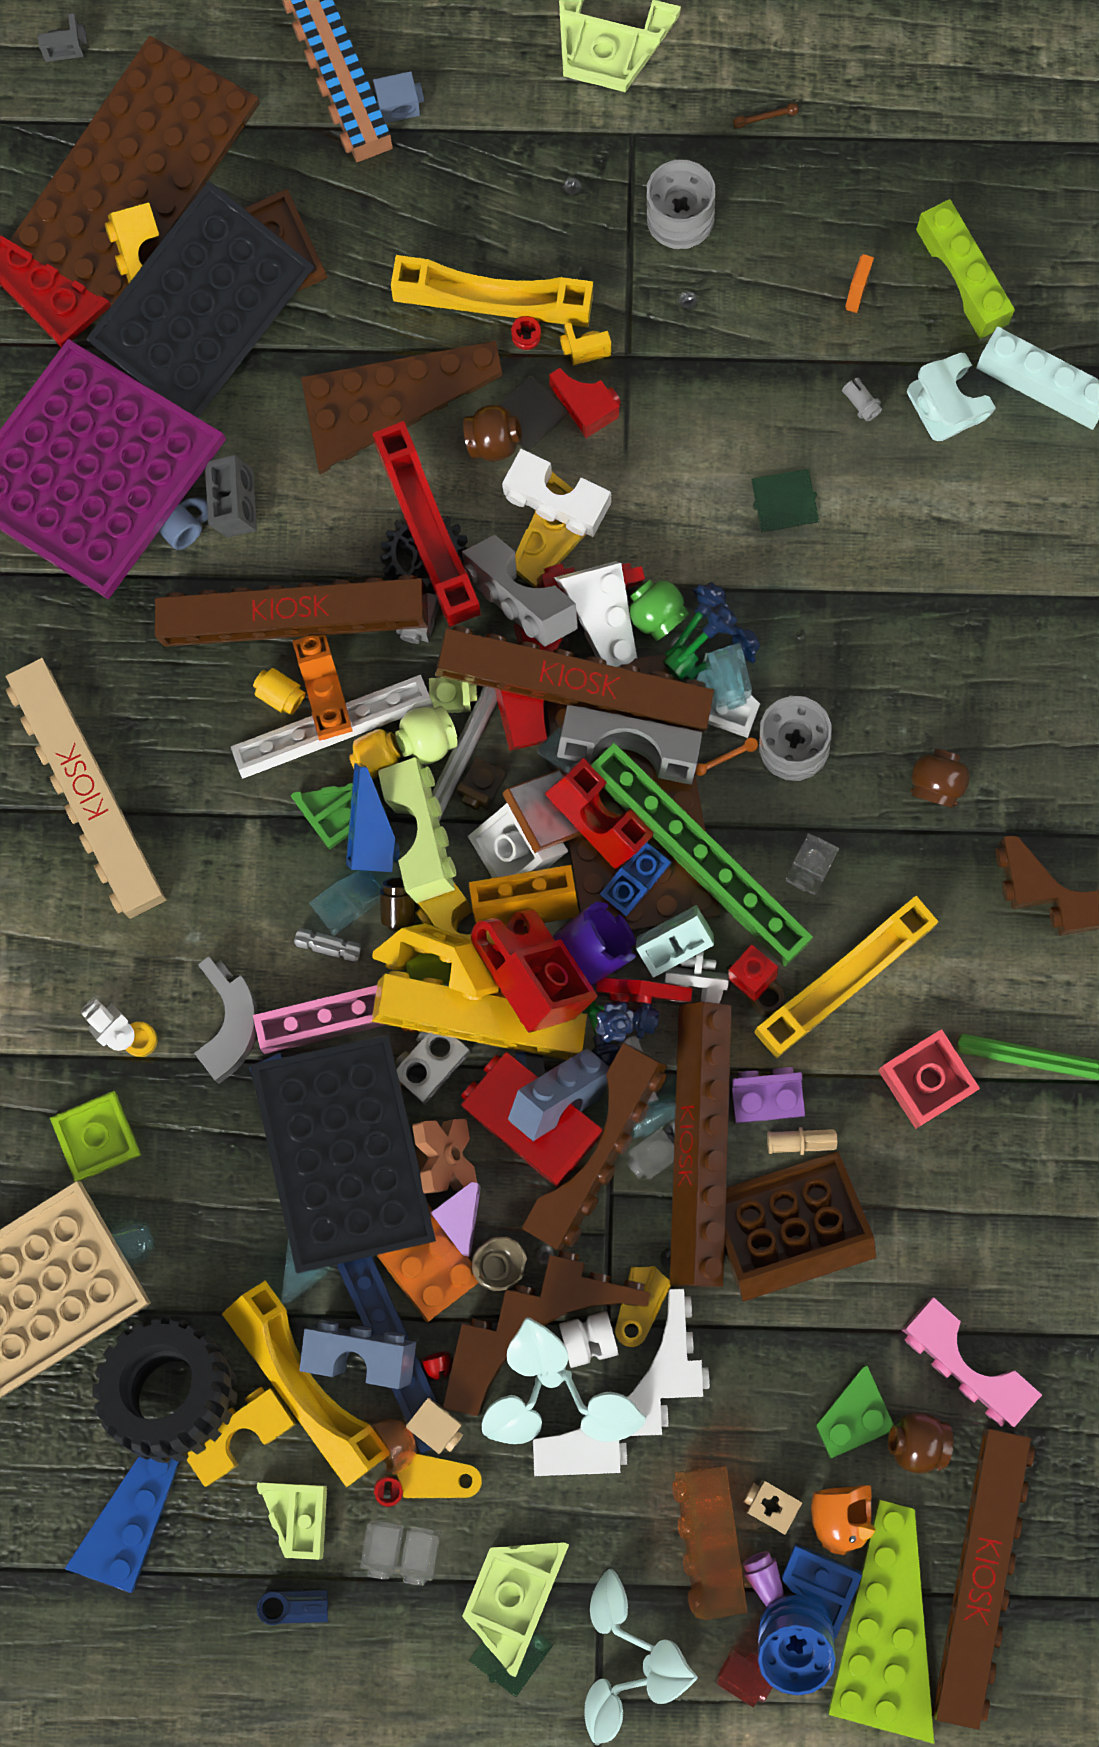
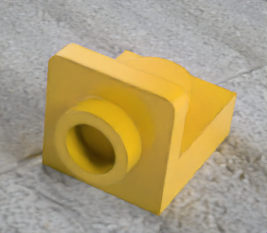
M571 322L564 324V335L560 336L561 347L564 356L570 354L573 365L611 356V340L608 331L601 333L599 331H590L583 334L581 338L576 339Z

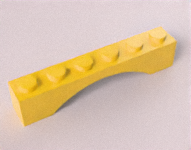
M396 255L391 291L394 302L512 318L529 316L541 322L556 324L571 322L572 326L588 328L593 300V281L563 277L534 281L494 279L457 271L429 259Z
M917 896L913 897L833 967L760 1024L754 1033L777 1059L929 933L939 921Z
M266 1280L241 1295L222 1313L346 1487L391 1454L370 1424L357 1419L341 1408L324 1392L311 1373L299 1371L301 1356L291 1334L286 1308Z

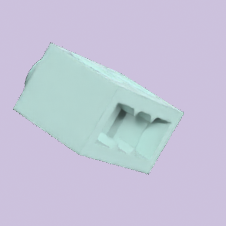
M697 905L639 935L636 940V950L653 978L714 946V934Z

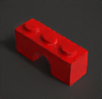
M583 758L565 772L544 794L610 865L616 869L634 856L654 833L632 809L624 814H616L603 805L600 800L599 791L607 782Z

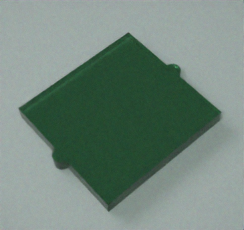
M809 469L751 479L755 499L753 509L757 510L761 533L819 523L815 503L817 493L813 491Z
M534 1630L516 1677L508 1673L503 1664L483 1641L469 1659V1662L489 1676V1682H497L509 1693L517 1697L554 1644Z

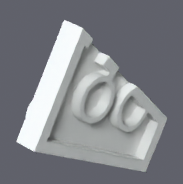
M614 561L554 577L558 586L576 603L577 617L585 630L584 635L597 658L606 660V665L614 667L629 664L637 658L620 562Z

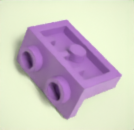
M793 1067L773 1069V1075L759 1076V1071L739 1072L738 1078L731 1081L735 1124L805 1117L801 1083L803 1080L802 1072L794 1073Z

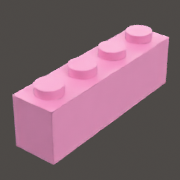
M377 985L253 1015L261 1051L264 1054H270L385 1026L386 1024L371 1022Z

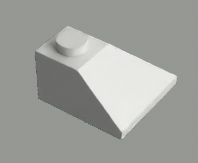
M508 803L468 835L469 840L492 878L547 869L568 852L564 843H560L534 853Z

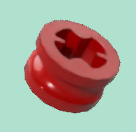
M522 316L513 323L511 332L512 341L515 346L522 350H531L539 344L541 329L537 320L529 316ZM529 327V331L534 330L531 332L530 339H524L523 335L521 337L518 336L521 334V328Z

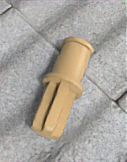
M799 1127L798 1131H767L768 1154L799 1152L800 1155H804V1151L837 1149V1133L833 1129L803 1131L802 1127Z

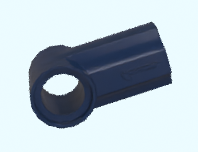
M328 1590L268 1591L262 1595L257 1603V1615L262 1622L268 1625L328 1622ZM275 1597L283 1603V1613L279 1617H269L264 1612V1602L268 1598Z

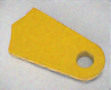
M655 1266L630 1268L628 1280L645 1284L644 1291L651 1292L649 1307L621 1304L615 1334L619 1342L625 1346L635 1347L645 1340L671 1287L670 1280ZM628 1324H635L638 1328V1334L633 1338L627 1337L624 1330Z
M408 1453L403 1466L397 1473L404 1498H468L477 1494L482 1485L481 1474L472 1465L415 1453ZM464 1474H468L472 1478V1485L469 1488H464L460 1484V1478Z

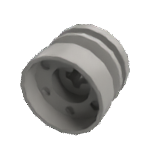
M672 160L662 164L651 174L647 183V226L651 235L662 245L673 249H688L700 244L710 235L714 226V180L710 172L702 165L690 160Z
M789 696L777 700L766 709L760 722L759 753L763 764L773 775L784 780L801 781L814 776L824 767L830 751L832 724L827 712L818 702L803 696ZM793 738L799 739V744L796 748L790 747Z

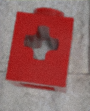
M752 944L729 969V980L754 1002L778 976V966Z

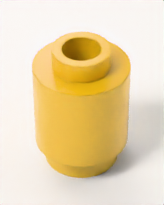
M271 668L268 672L262 670L253 684V687L256 688V697L279 712H287L290 715L294 714L299 708L306 692L300 689V684L275 668Z

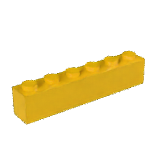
M390 971L389 974H384L377 984L371 1022L563 1060H569L583 1050L587 1014L581 1013L575 1020L528 1033L502 992L485 995L481 1000H470L464 998L462 992L451 989L449 986H444L442 980L435 978H424L423 981L410 979L409 974L400 971Z

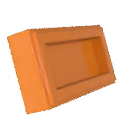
M865 254L860 256L851 282L845 306L846 310L858 312L874 257Z

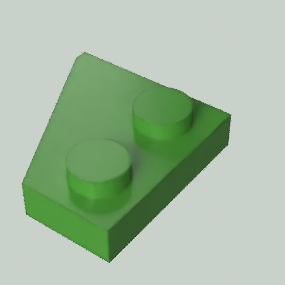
M353 783L343 787L331 786L318 791L295 792L290 795L329 850L348 837Z
M868 1366L862 1367L857 1372L858 1374L841 1392L829 1410L816 1423V1428L830 1458L889 1433L891 1427L894 1426Z

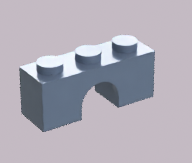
M588 1048L519 1089L508 1120L532 1141L538 1139L557 1126L561 1114L568 1105L572 1104L581 1112L600 1100L608 1083L606 1073L610 1067Z
M319 1320L317 1325L304 1329L299 1371L329 1377L337 1376L346 1371L347 1358L351 1352H355L366 1363L367 1374L365 1383L401 1389L411 1384L416 1342L404 1340V1334L384 1332L383 1336L371 1334V1328L363 1326H351L350 1330L338 1328V1322Z

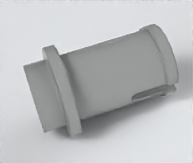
M854 378L853 381H849L843 387L842 392L859 411L857 416L860 419L864 418L868 422L881 413V401L878 398H873L862 384L860 378Z

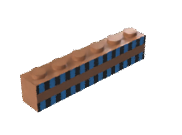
M282 0L286 13L293 12L296 19L295 22H292L298 41L304 40L308 49L304 50V54L310 69L316 68L320 77L316 78L319 91L322 97L328 96L332 105L327 107L333 124L337 125L340 123L344 132L339 134L345 152H352L357 163L391 150L390 132L333 0Z

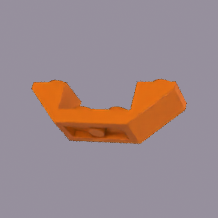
M312 635L293 640L319 741L353 732L326 635Z

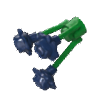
M713 582L705 586L698 585L694 587L692 591L697 595L696 598L699 605L695 609V616L679 639L665 653L667 658L663 660V664L677 680L682 681L685 677L692 680L700 672L726 658L732 659L738 655L753 664L756 661L755 655L759 650L760 643L752 630H743L735 625L737 617L726 604L725 599L727 595L724 590ZM707 617L708 623L702 628L704 632L689 647L685 646L684 643L700 620ZM718 632L733 636L732 643L724 647L723 652L695 666L698 658L693 652L708 637L712 639Z

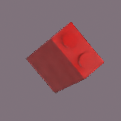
M506 1052L502 1057L496 1054L484 1068L487 1075L479 1084L473 1081L463 1092L461 1097L465 1101L461 1106L558 1189L602 1137L603 1130L570 1104L561 1114L558 1124L554 1129L532 1141L508 1120L518 1090L538 1077Z

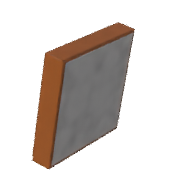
M560 769L507 788L502 793L534 853L582 835L544 794L563 775Z

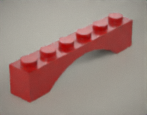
M402 421L372 433L376 450L448 626L451 627L481 615L478 599L440 515L405 422Z

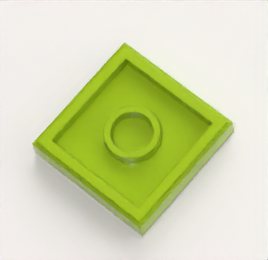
M116 1091L109 1092L50 1117L75 1182L85 1180L141 1156Z

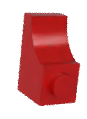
M561 368L549 374V387L585 438H588L619 418L620 398L612 387L606 388L601 380L592 384L582 383L569 377Z

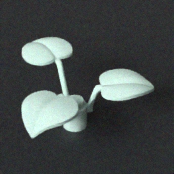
M526 1317L507 1348V1361L510 1367L524 1376L537 1375L531 1397L526 1404L515 1395H508L497 1399L484 1414L482 1432L484 1436L491 1440L508 1444H522L531 1441L539 1434L542 1426L540 1414L532 1410L541 1385L554 1388L563 1381H566L579 1411L585 1414L581 1420L582 1431L595 1440L613 1442L625 1439L644 1425L646 1416L639 1411L629 1398L615 1392H603L593 1396L588 1403V1407H586L572 1380V1372L566 1370L568 1362L567 1348L552 1331L539 1322Z
M608 1569L604 1572L593 1592L590 1603L592 1623L599 1633L607 1634L612 1630L615 1635L650 1651L651 1654L647 1655L643 1662V1672L647 1678L617 1684L613 1688L607 1679H599L590 1688L585 1701V1723L590 1738L595 1745L611 1741L621 1727L623 1706L620 1698L617 1696L619 1692L647 1685V1692L651 1700L657 1704H665L680 1696L698 1678L688 1666L679 1647L673 1641L664 1639L654 1646L620 1628L619 1624L623 1623L627 1617L628 1602L624 1587L613 1569Z

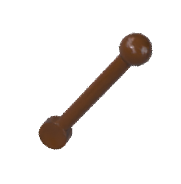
M792 102L785 108L749 117L739 116L733 119V124L738 129L749 123L785 114L794 116L798 113L799 106Z

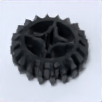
M446 516L443 518V522L463 565L462 551L468 549V547H465L468 543V538L466 535H459L461 532L459 524L450 527L451 518ZM396 520L394 524L398 532L387 530L386 537L389 541L381 543V549L386 552L380 555L381 563L386 565L383 568V573L385 576H392L390 580H397L399 576L413 575L421 578L426 573L422 560H420L419 552L407 524L404 525L401 521ZM401 548L406 550L407 555L412 558L410 563L411 569L408 573L398 563ZM421 578L427 587V592L432 594L431 592H434L430 579Z

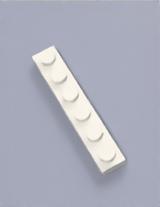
M421 675L347 702L346 707L353 732L319 741L313 716L233 745L231 750L243 779L401 719L408 711L414 708L433 707Z

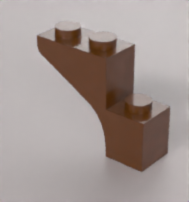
M1006 836L999 842V847L995 850L996 860L999 868L1004 867L1006 881L1002 882L1003 895L1006 901L1011 902L1012 910L1053 903V907L1049 909L1050 921L1053 928H1058L1059 936L1099 930V890L1077 892L1064 888L1054 880L1019 837Z

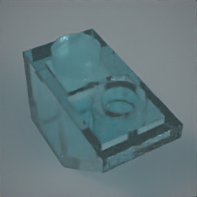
M360 870L337 881L309 902V904L330 933L335 936L380 901V889L383 887L370 871Z

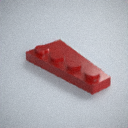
M0 235V285L61 348L68 339L74 340L111 307L109 300L91 293L87 290L86 286L76 280L71 281L59 274L58 269L48 263L45 266L33 259L31 253Z

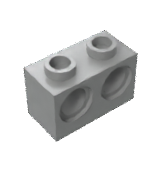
M421 1032L416 1038L419 1044L411 1053L404 1051L395 1061L399 1081L424 1105L471 1054L470 1050L457 1038ZM437 1040H445L450 1044V1051L444 1057H436L431 1053V1046ZM413 1066H423L427 1070L426 1078L420 1083L409 1081V1070Z

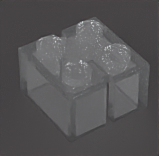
M378 1520L369 1522L367 1524L360 1565L361 1569L368 1570L367 1576L389 1579L393 1573L404 1576V1583L424 1586L427 1580H433L437 1570L442 1531L411 1526V1530H407L402 1562H398L404 1525Z

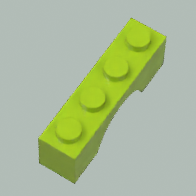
M949 199L921 213L916 230L931 256L942 260L954 277L962 297L964 313L978 337L981 339L993 333L997 326L1003 328L1009 325L1015 309L952 201Z

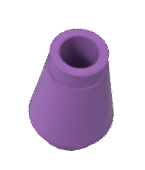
M768 1551L757 1553L743 1562L745 1568L743 1574L762 1602L765 1603L766 1608L779 1598L785 1597L776 1558H771Z

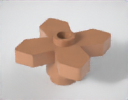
M466 1119L445 1121L441 1127L436 1120L413 1124L415 1145L417 1146L415 1153L420 1170L422 1189L425 1194L446 1191L449 1184L454 1191H460L471 1182L477 1183L475 1167L462 1153L470 1140Z

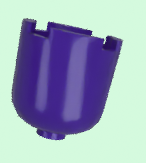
M603 902L591 904L553 935L555 941L560 939L563 941L591 986L636 957L635 954H632L631 949L636 944L631 928L621 915L614 917L606 910L608 904Z

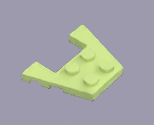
M559 0L563 76L623 92L628 90L675 24L681 12V6L652 0L645 28L639 29L580 14L584 0Z

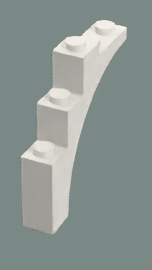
M684 1289L669 1290L667 1321L660 1347L645 1376L633 1392L627 1396L639 1411L646 1416L644 1425L631 1436L662 1435V1427H668L667 1405H661L660 1398L703 1397V1389H709L708 1367H702V1360L687 1361V1354L693 1353V1332H686L685 1318H692L691 1296H684ZM581 1428L562 1435L533 1439L534 1476L620 1473V1465H627L626 1443H619V1440L613 1442L598 1441L587 1436Z

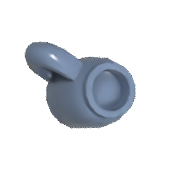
M194 497L178 504L159 530L160 534L175 550L187 548L200 535L202 530L201 524L208 519L207 500ZM195 507L200 511L201 515L195 518L186 508Z

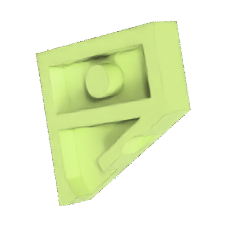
M258 1482V1492L263 1495L270 1513L268 1517L273 1529L279 1535L278 1542L284 1557L323 1559L327 1486Z

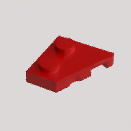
M603 978L597 982L596 987L597 992L610 993L609 1000L630 1002L631 996V1002L647 1004L652 1003V998L691 1002L693 989L643 980Z

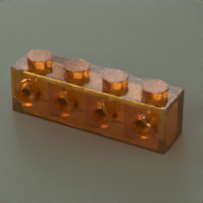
M709 1466L675 1472L676 1481H673L672 1489L675 1501L680 1505L681 1517L678 1518V1531L680 1537L685 1540L686 1554L683 1555V1566L686 1575L690 1576L692 1590L688 1592V1602L691 1611L695 1613L696 1618L704 1620L748 1613L726 1466Z

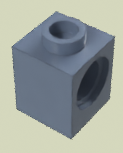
M411 71L373 79L377 104L385 123L420 116L419 103L424 102L421 84L420 82L414 83Z

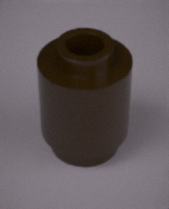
M399 877L385 880L383 888L380 889L381 923L392 931H399L401 928L408 927L415 922V901L405 891L403 879Z

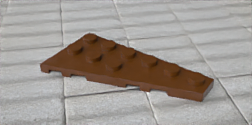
M496 341L301 377L319 474L330 470L331 466L344 459L348 460L356 456L358 451L374 443L372 433L402 421L405 422L408 428L434 410L439 411L448 406L449 402L464 394L469 395L502 377Z

